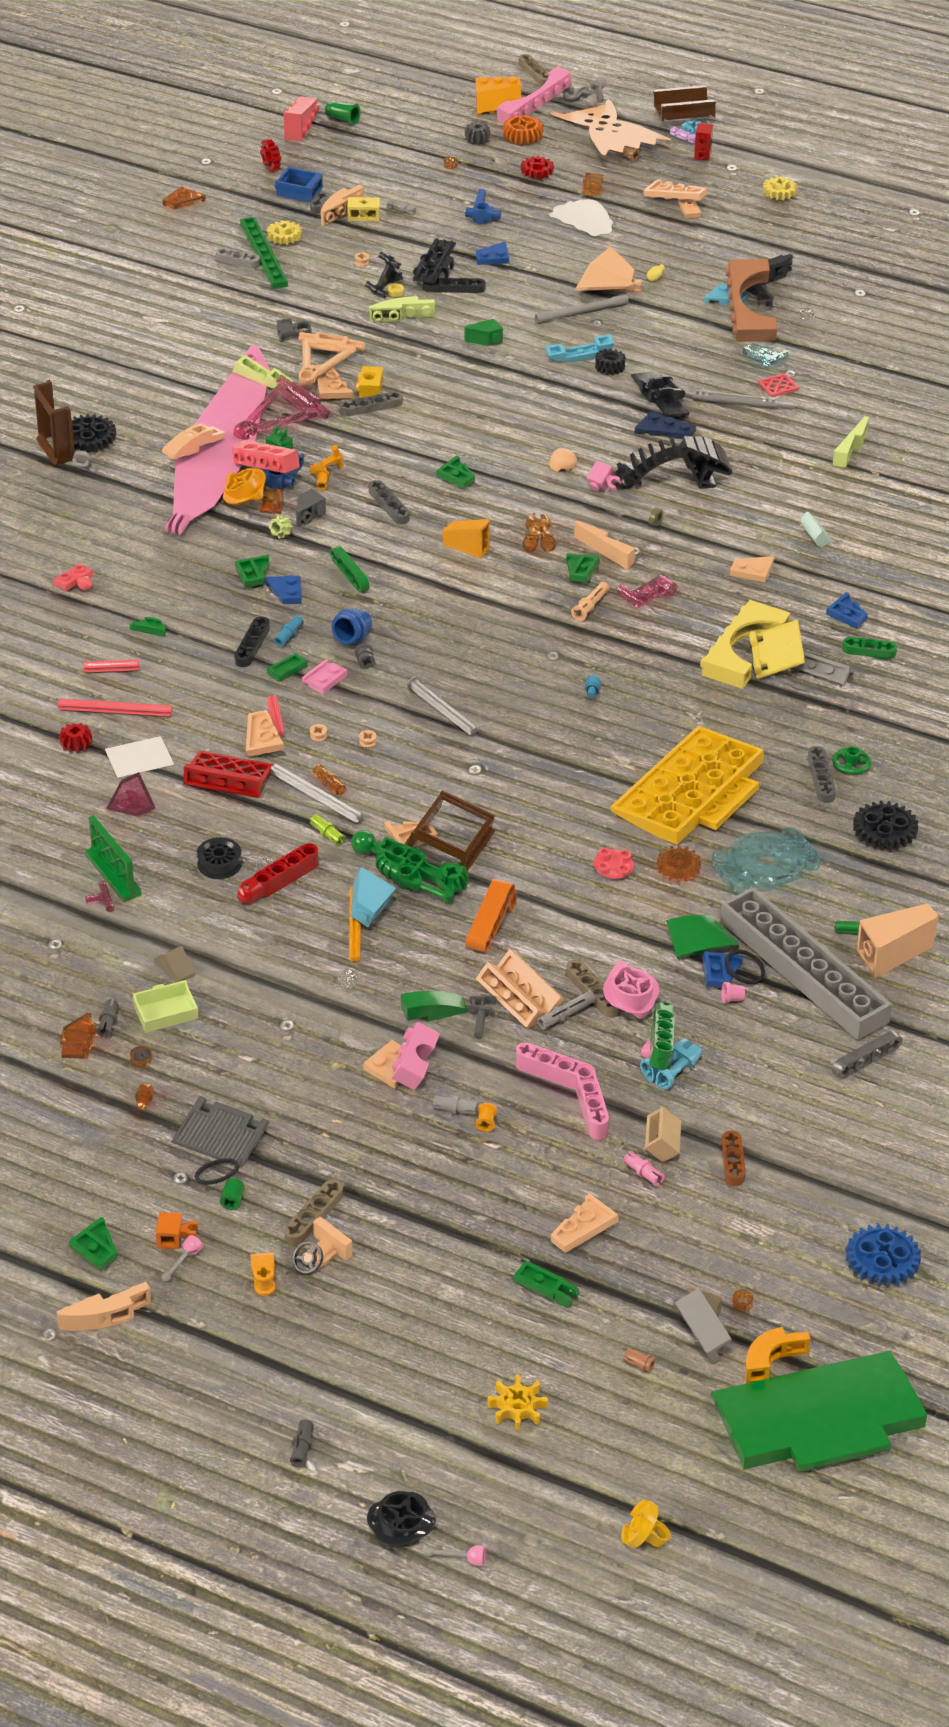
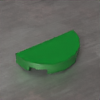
M145 617V620H135L130 624V630L166 636V626L162 624L160 619Z

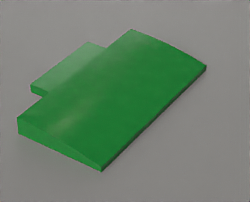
M891 1351L711 1391L713 1401L743 1470L793 1458L798 1471L801 1472L890 1451L891 1443L887 1436L923 1428L926 1426L927 1413Z

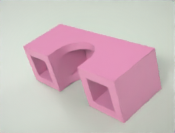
M418 1021L413 1028L408 1027L403 1036V1039L406 1041L401 1044L398 1050L400 1057L396 1058L392 1069H394L392 1079L415 1090L423 1080L429 1064L424 1060L427 1059L435 1048L440 1033Z

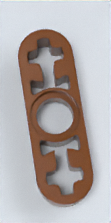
M726 1131L721 1139L725 1181L729 1185L739 1186L744 1183L746 1174L742 1137L736 1131ZM730 1141H733L734 1147H730ZM733 1155L737 1156L739 1159L736 1161L729 1160L727 1157ZM733 1169H736L737 1176H734Z

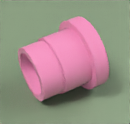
M730 982L723 983L721 989L723 1003L744 1000L745 988L743 985L730 984Z

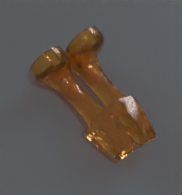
M530 513L525 523L529 532L523 538V548L529 552L534 551L539 542L538 533H541V548L545 552L553 551L556 547V539L548 531L551 527L549 517L545 513H540V519H536L535 513Z

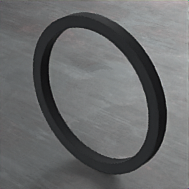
M733 950L725 959V966L730 975L742 983L757 984L765 976L763 963L758 957L748 951ZM734 954L749 956L759 965L761 969L760 978L756 980L741 978L731 969L729 958Z
M231 1158L211 1161L196 1171L195 1179L199 1184L203 1185L223 1182L238 1172L239 1164L235 1159ZM220 1163H232L235 1165V1168L229 1174L214 1180H202L199 1178L201 1172L213 1165Z

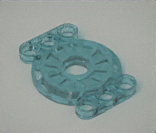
M788 827L783 829L782 835L773 832H753L743 835L732 843L728 852L715 851L712 854L711 865L735 894H740L750 888V883L765 887L779 886L793 881L800 875L803 869L815 871L820 866V855L796 828ZM790 835L794 836L795 838H787L786 836ZM800 847V848H804V849H806V850L801 851V850H797L796 848ZM766 856L773 858L775 861L765 864L759 862L757 858ZM716 859H724L725 861L718 862ZM809 859H810V860H814V861H816V862H814V863H809V862H807L806 860H809ZM733 871L735 874H728L726 872ZM737 883H743V884H745L746 886L741 887V886H737L736 884H737Z

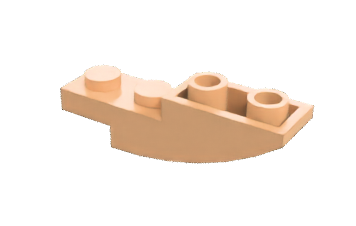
M358 185L350 190L343 188L333 194L321 209V225L324 226L346 215L348 197L364 198V187Z
M200 423L175 436L162 449V453L169 456L170 459L190 456L193 453L199 452L200 446L224 439L225 432Z
M144 1282L118 1294L111 1295L104 1300L100 1294H97L71 1306L64 1307L56 1311L58 1327L60 1330L85 1331L110 1327L134 1319V1310L151 1304L150 1287Z

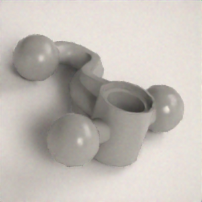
M598 77L595 82L580 87L575 93L571 85L563 91V96L569 101H576L581 97H587V106L595 107L597 102L604 99L603 88L606 87L607 81L603 77Z

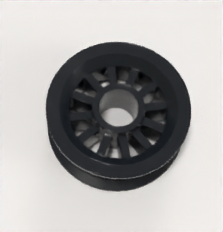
M216 837L204 841L197 849V866L199 871L204 876L212 879H225L234 876L242 867L241 847L234 840L224 837Z

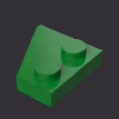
M457 455L436 470L437 477L463 489L475 481L473 472L468 469L466 464L460 462V457Z
M269 554L235 561V568L245 588L263 584L269 565Z
M103 1217L97 1219L69 1240V1247L100 1271L118 1258L117 1250L112 1243L111 1235L106 1228Z

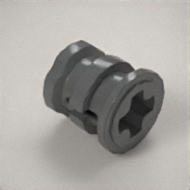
M363 643L355 648L354 653L361 668L367 669L375 664L373 648L370 644Z

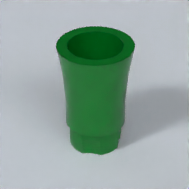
M328 102L325 106V113L329 117L345 121L351 125H355L359 121L361 110L358 104Z

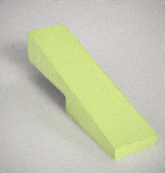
M246 355L236 362L233 372L292 397L302 388L300 384L276 368L269 371Z
M865 416L834 450V466L846 468L853 449L861 450L868 431L869 417Z

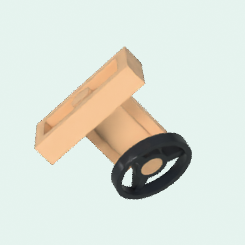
M321 1217L313 1221L314 1237L319 1242L317 1244L310 1241L303 1242L297 1246L293 1253V1265L297 1271L303 1274L316 1272L337 1255L345 1261L352 1257V1240ZM314 1245L304 1252L302 1256L297 1255L302 1247ZM297 1260H302L304 1264L310 1267V1270L302 1271L297 1265Z

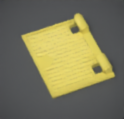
M798 619L757 634L754 631L749 633L754 660L753 667L757 679L805 663ZM762 638L764 639V641L759 642V643H758V641H757V640L762 639ZM768 666V669L762 671L761 668Z

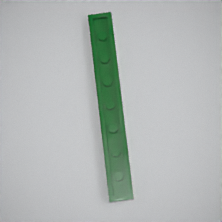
M255 217L240 219V225L254 253L260 256V265L272 289L288 287V281Z

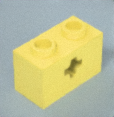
M348 197V221H379L380 198Z

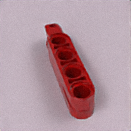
M305 843L259 870L254 876L241 883L237 893L238 900L248 905L259 898H267L316 869L319 865L318 847L313 843Z

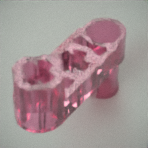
M659 575L636 590H631L624 584H620L616 589V594L625 598L629 604L639 608L662 594L672 597L678 588V584L664 575Z

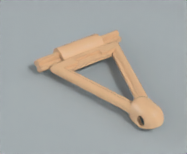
M300 332L298 337L299 342H302V369L299 372L300 383L306 387L313 385L319 375L354 352H364L365 343L350 340L347 336L316 332L315 334ZM310 349H322L339 353L318 368L311 366Z

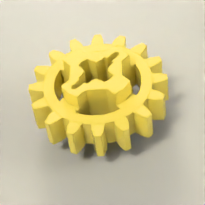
M776 176L775 179L765 180V183H763V193H766V196H770L771 199H790V197H794L797 193V183H794V180L790 181V178L784 179V177Z
M281 220V223L275 222V225L270 224L267 230V237L270 241H274V243L279 242L280 245H288L290 242L294 244V241H299V238H302V228L299 224L295 225V222L290 223L289 221Z

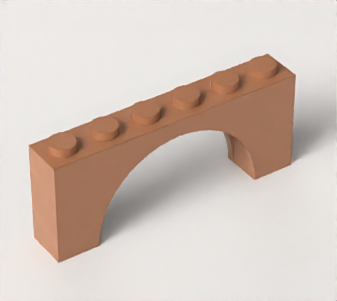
M729 259L728 266L725 267V276H728L727 288H730L728 290V299H731L729 309L733 312L731 313V323H734L732 334L736 336V342L776 341V317L762 316L751 311L745 306L740 297L747 288L755 284L768 282L770 271L768 259Z

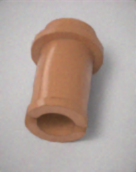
M628 1348L624 1354V1362L641 1368V1371L644 1373L646 1371L651 1372L654 1368L655 1359L650 1354L644 1355L632 1348Z

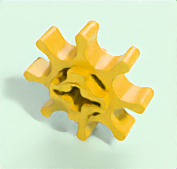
M520 1375L515 1376V1385L510 1387L504 1386L501 1381H496L495 1391L500 1396H488L487 1400L488 1408L501 1409L495 1413V1423L500 1424L506 1418L513 1419L516 1431L520 1430L521 1420L526 1418L531 1419L538 1425L540 1423V1413L535 1411V1409L548 1408L547 1397L539 1398L535 1396L540 1393V1382L536 1381L530 1387L522 1386Z

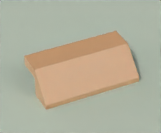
M510 949L497 966L487 962L476 977V980L492 995L496 996L497 1000L526 1028L538 1024V1017L549 1013L555 1006L559 1007L564 1001V998L515 951Z

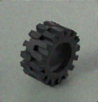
M612 349L600 350L596 353L595 369L601 374L614 375L616 373L618 375L625 370L626 356L624 353L622 354V351L618 352L616 349L614 351Z

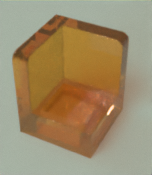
M586 173L583 178L582 194L600 196L604 175Z
M264 488L260 513L281 514L284 505L283 489Z

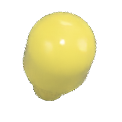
M661 264L660 266L652 267L647 272L648 280L655 282L661 278L665 266Z

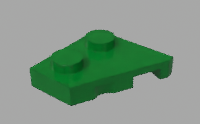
M566 553L570 581L588 582L600 563L599 556Z

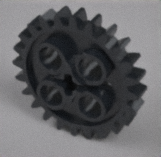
M87 414L86 417L80 415V418L73 417L74 451L80 449V451L86 450L87 453L90 450L96 452L97 448L103 450V446L109 447L108 444H113V440H116V428L112 420L108 421V418L103 419L102 415L96 417V414L93 416Z
M873 801L872 806L865 804V808L860 807L859 812L855 813L853 831H856L855 836H860V841L866 840L865 845L872 843L873 848L880 846L881 850H883L884 847H888L891 851L892 847L899 849L900 845L907 847V843L911 844L912 840L916 839L918 820H915L916 815H911L912 810L905 811L906 806L898 807V803L891 805L890 801L887 804H884L882 801L876 804Z

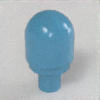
M590 675L585 682V690L589 698H594L595 694L600 690L601 681L596 675Z

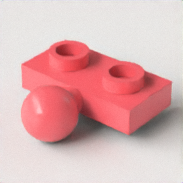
M82 564L76 565L71 570L54 578V586L67 591L78 585L81 590L87 591L92 587V580L90 578L94 576L93 570Z

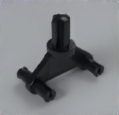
M380 252L378 257L385 261V268L376 285L367 281L365 287L372 290L371 292L374 295H379L385 299L388 293L382 289L389 283L402 280L403 273L396 270L400 268L401 263L396 261L392 255L388 256Z

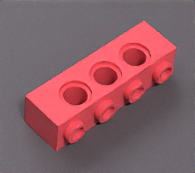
M247 440L232 446L235 464L287 473L299 467L298 450Z

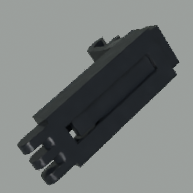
M779 255L768 259L770 270L768 282L755 284L745 291L757 296V300L765 299L766 307L772 306L774 297L765 291L762 285L787 277V272L792 271L793 255Z

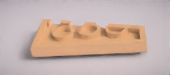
M658 179L644 190V196L652 199L663 197L666 200L678 198V200L692 199V201H700L707 195L706 188L697 186L685 187L684 184L680 183L673 185L669 181L664 184L662 180Z

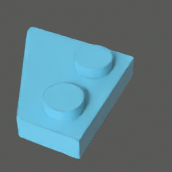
M720 283L704 297V303L716 300L722 305L729 304L731 299H728V290L730 288H727V284ZM743 292L740 297L743 303L748 300L749 293Z

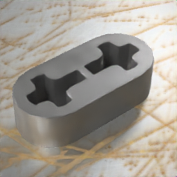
M326 192L317 193L310 202V211L315 214L321 213L324 203L329 199V194Z

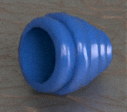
M346 608L340 611L333 619L331 625L332 633L340 643L356 645L362 642L368 635L372 626V618L364 610Z

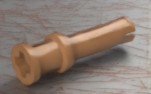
M624 146L623 152L610 150L618 153L622 158H629L632 162H636L640 156L639 149H633L629 146Z

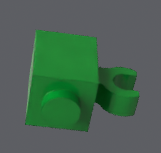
M279 425L274 427L273 433L265 438L268 445L293 449V438L287 436V429L280 431Z

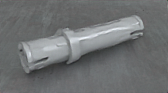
M589 990L560 1007H553L549 1013L537 1018L539 1027L545 1030L557 1022H563L566 1017L595 1003V995Z

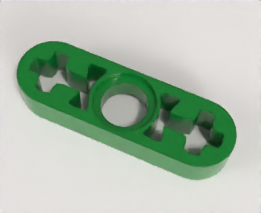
M846 637L843 640L842 651L850 655L892 659L896 656L897 645L891 641Z

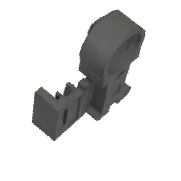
M291 318L277 320V333L280 342H283L282 338L296 336L298 339L300 332L312 334L311 324L307 321L292 324Z

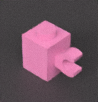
M596 461L586 477L590 484L589 486L595 491L601 490L606 492L608 487L611 491H616V486L613 484L616 482L621 484V480L615 476L612 466Z

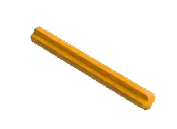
M352 886L350 888L349 960L351 962H359L361 922L351 917Z

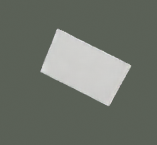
M161 736L105 749L117 778L174 765Z

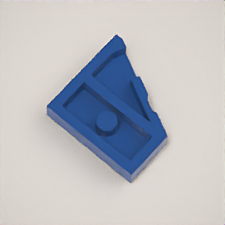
M506 242L477 250V265L509 264Z
M300 576L265 577V585L272 588V593L279 598L282 604H301Z
M845 592L826 609V615L856 629L867 621L868 617L865 610L860 608L856 601L853 602L850 599L848 592Z
M704 951L702 959L706 987L722 988L724 982L732 981L733 977L725 966V959L728 954ZM732 955L729 958L730 967L735 973L742 964L743 955Z

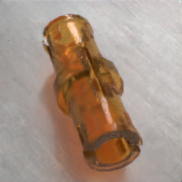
M321 764L313 769V774L322 781L326 788L329 787L334 791L336 795L340 796L346 791V786L337 779V776L327 771Z

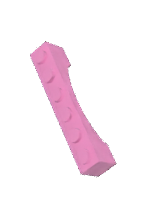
M559 66L548 72V80L537 91L518 100L505 101L498 106V121L504 123L509 117L527 116L572 85L571 72Z

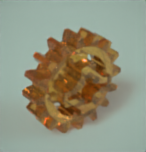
M678 845L674 849L673 846H670V850L663 849V853L658 855V872L662 873V877L669 876L670 881L673 878L677 882H680V879L688 881V877L694 879L695 874H699L701 869L700 855H695V850L688 851L689 847L683 849Z

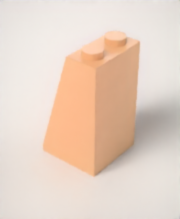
M928 903L860 920L856 951L873 977H879L931 949L934 945V938H936L938 914L936 911H933Z

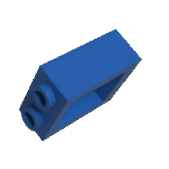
M288 167L275 181L277 196L311 202L313 197L323 188V174Z

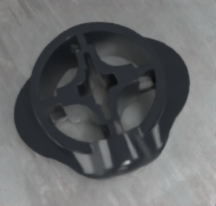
M395 1491L387 1494L381 1501L370 1507L367 1513V1523L377 1540L382 1544L392 1547H406L415 1544L421 1537L428 1535L434 1529L436 1516L426 1499L420 1494Z

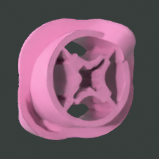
M620 961L610 971L604 983L603 993L605 999L612 1006L631 1013L638 1019H643L651 1011L658 998L659 985L650 974L633 968L624 961Z

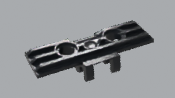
M438 238L434 239L427 254L421 255L418 266L413 269V281L435 284L441 272L445 274L444 278H448L450 275L449 269L452 270L455 266L454 258L450 255L456 246V242L446 241L445 239L439 240Z
M652 372L631 374L644 397L650 403H655L667 417H685L690 414L678 400L684 398L685 391L673 382V378L670 375L656 377Z

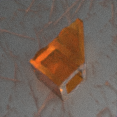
M86 1013L63 1027L60 1041L62 1058L88 1059L89 1050H93V1037L91 1036L96 1033V1022H92L91 1013Z

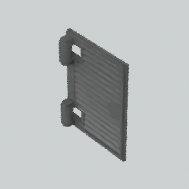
M199 1096L171 1143L215 1159H235L239 1167L242 1168L270 1122L264 1118L261 1121L255 1120L252 1114L219 1102H215L213 1105L208 1103L205 1097Z

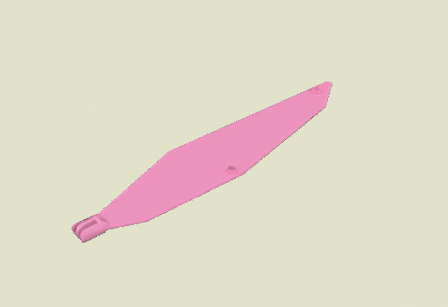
M257 345L250 346L245 355L270 371ZM232 371L194 425L202 423L208 427H215L225 432L224 439L218 440L215 443L204 444V446L199 447V452L193 453L190 456H182L175 460L173 515L165 526L166 532L169 533L171 531L172 534L180 536L191 520L215 507L224 493L226 475L230 472L238 473L243 466L234 463L232 446L246 440L256 441L267 386Z

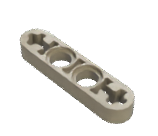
M521 54L519 56V65L539 85L543 86L548 80V71L531 55Z
M571 960L567 963V977L583 994L589 990L593 994L603 993L604 983L584 962ZM589 980V981H592L593 983H592V984H584L583 981ZM595 996L596 1002L593 1004L603 1015L609 1018H615L620 1015L621 1009L612 1006L605 999V996Z
M336 1179L326 1181L284 1228V1238L288 1244H301L314 1230L313 1221L319 1217L324 1219L343 1197L342 1182ZM318 1202H323L326 1204V1206L319 1208L316 1207L315 1204ZM309 1216L312 1217L313 1220L310 1222H305L302 1220V1218Z

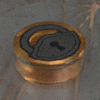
M137 1046L130 1051V1061L135 1066H146L152 1060L151 1050L146 1046Z

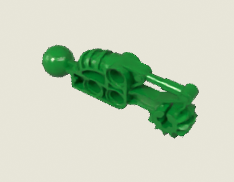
M360 830L352 837L351 846L353 850L359 855H367L371 852L376 853L375 865L382 875H386L387 879H392L403 890H425L434 896L442 898L446 904L453 903L454 892L460 894L461 890H466L469 875L466 866H461L460 862L457 864H453L452 861L450 864L443 862L442 866L436 867L425 860V854L422 851L388 837H385L381 843L376 842L374 834L368 830ZM422 879L436 883L439 888L422 883Z

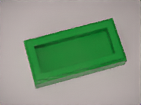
M294 653L268 667L267 674L276 681L281 682L308 667V661Z

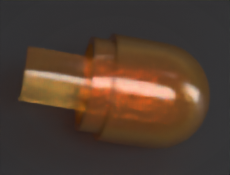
M142 1083L137 1088L135 1098L139 1109H145L146 1105L150 1104L153 1099L154 1088L151 1084Z

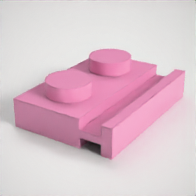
M326 659L302 677V684H308L310 688L324 694L347 676V669L335 663H329Z

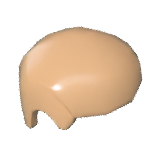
M565 448L555 450L549 461L550 468L556 472H559L561 469H566V472H568L570 469L575 468L577 464L575 453Z

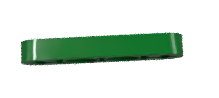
M340 545L330 548L332 561L359 593L368 591L370 589L368 578Z

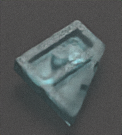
M752 343L743 347L742 354L750 359L761 362L765 366H770L787 358L789 351L773 352V347Z

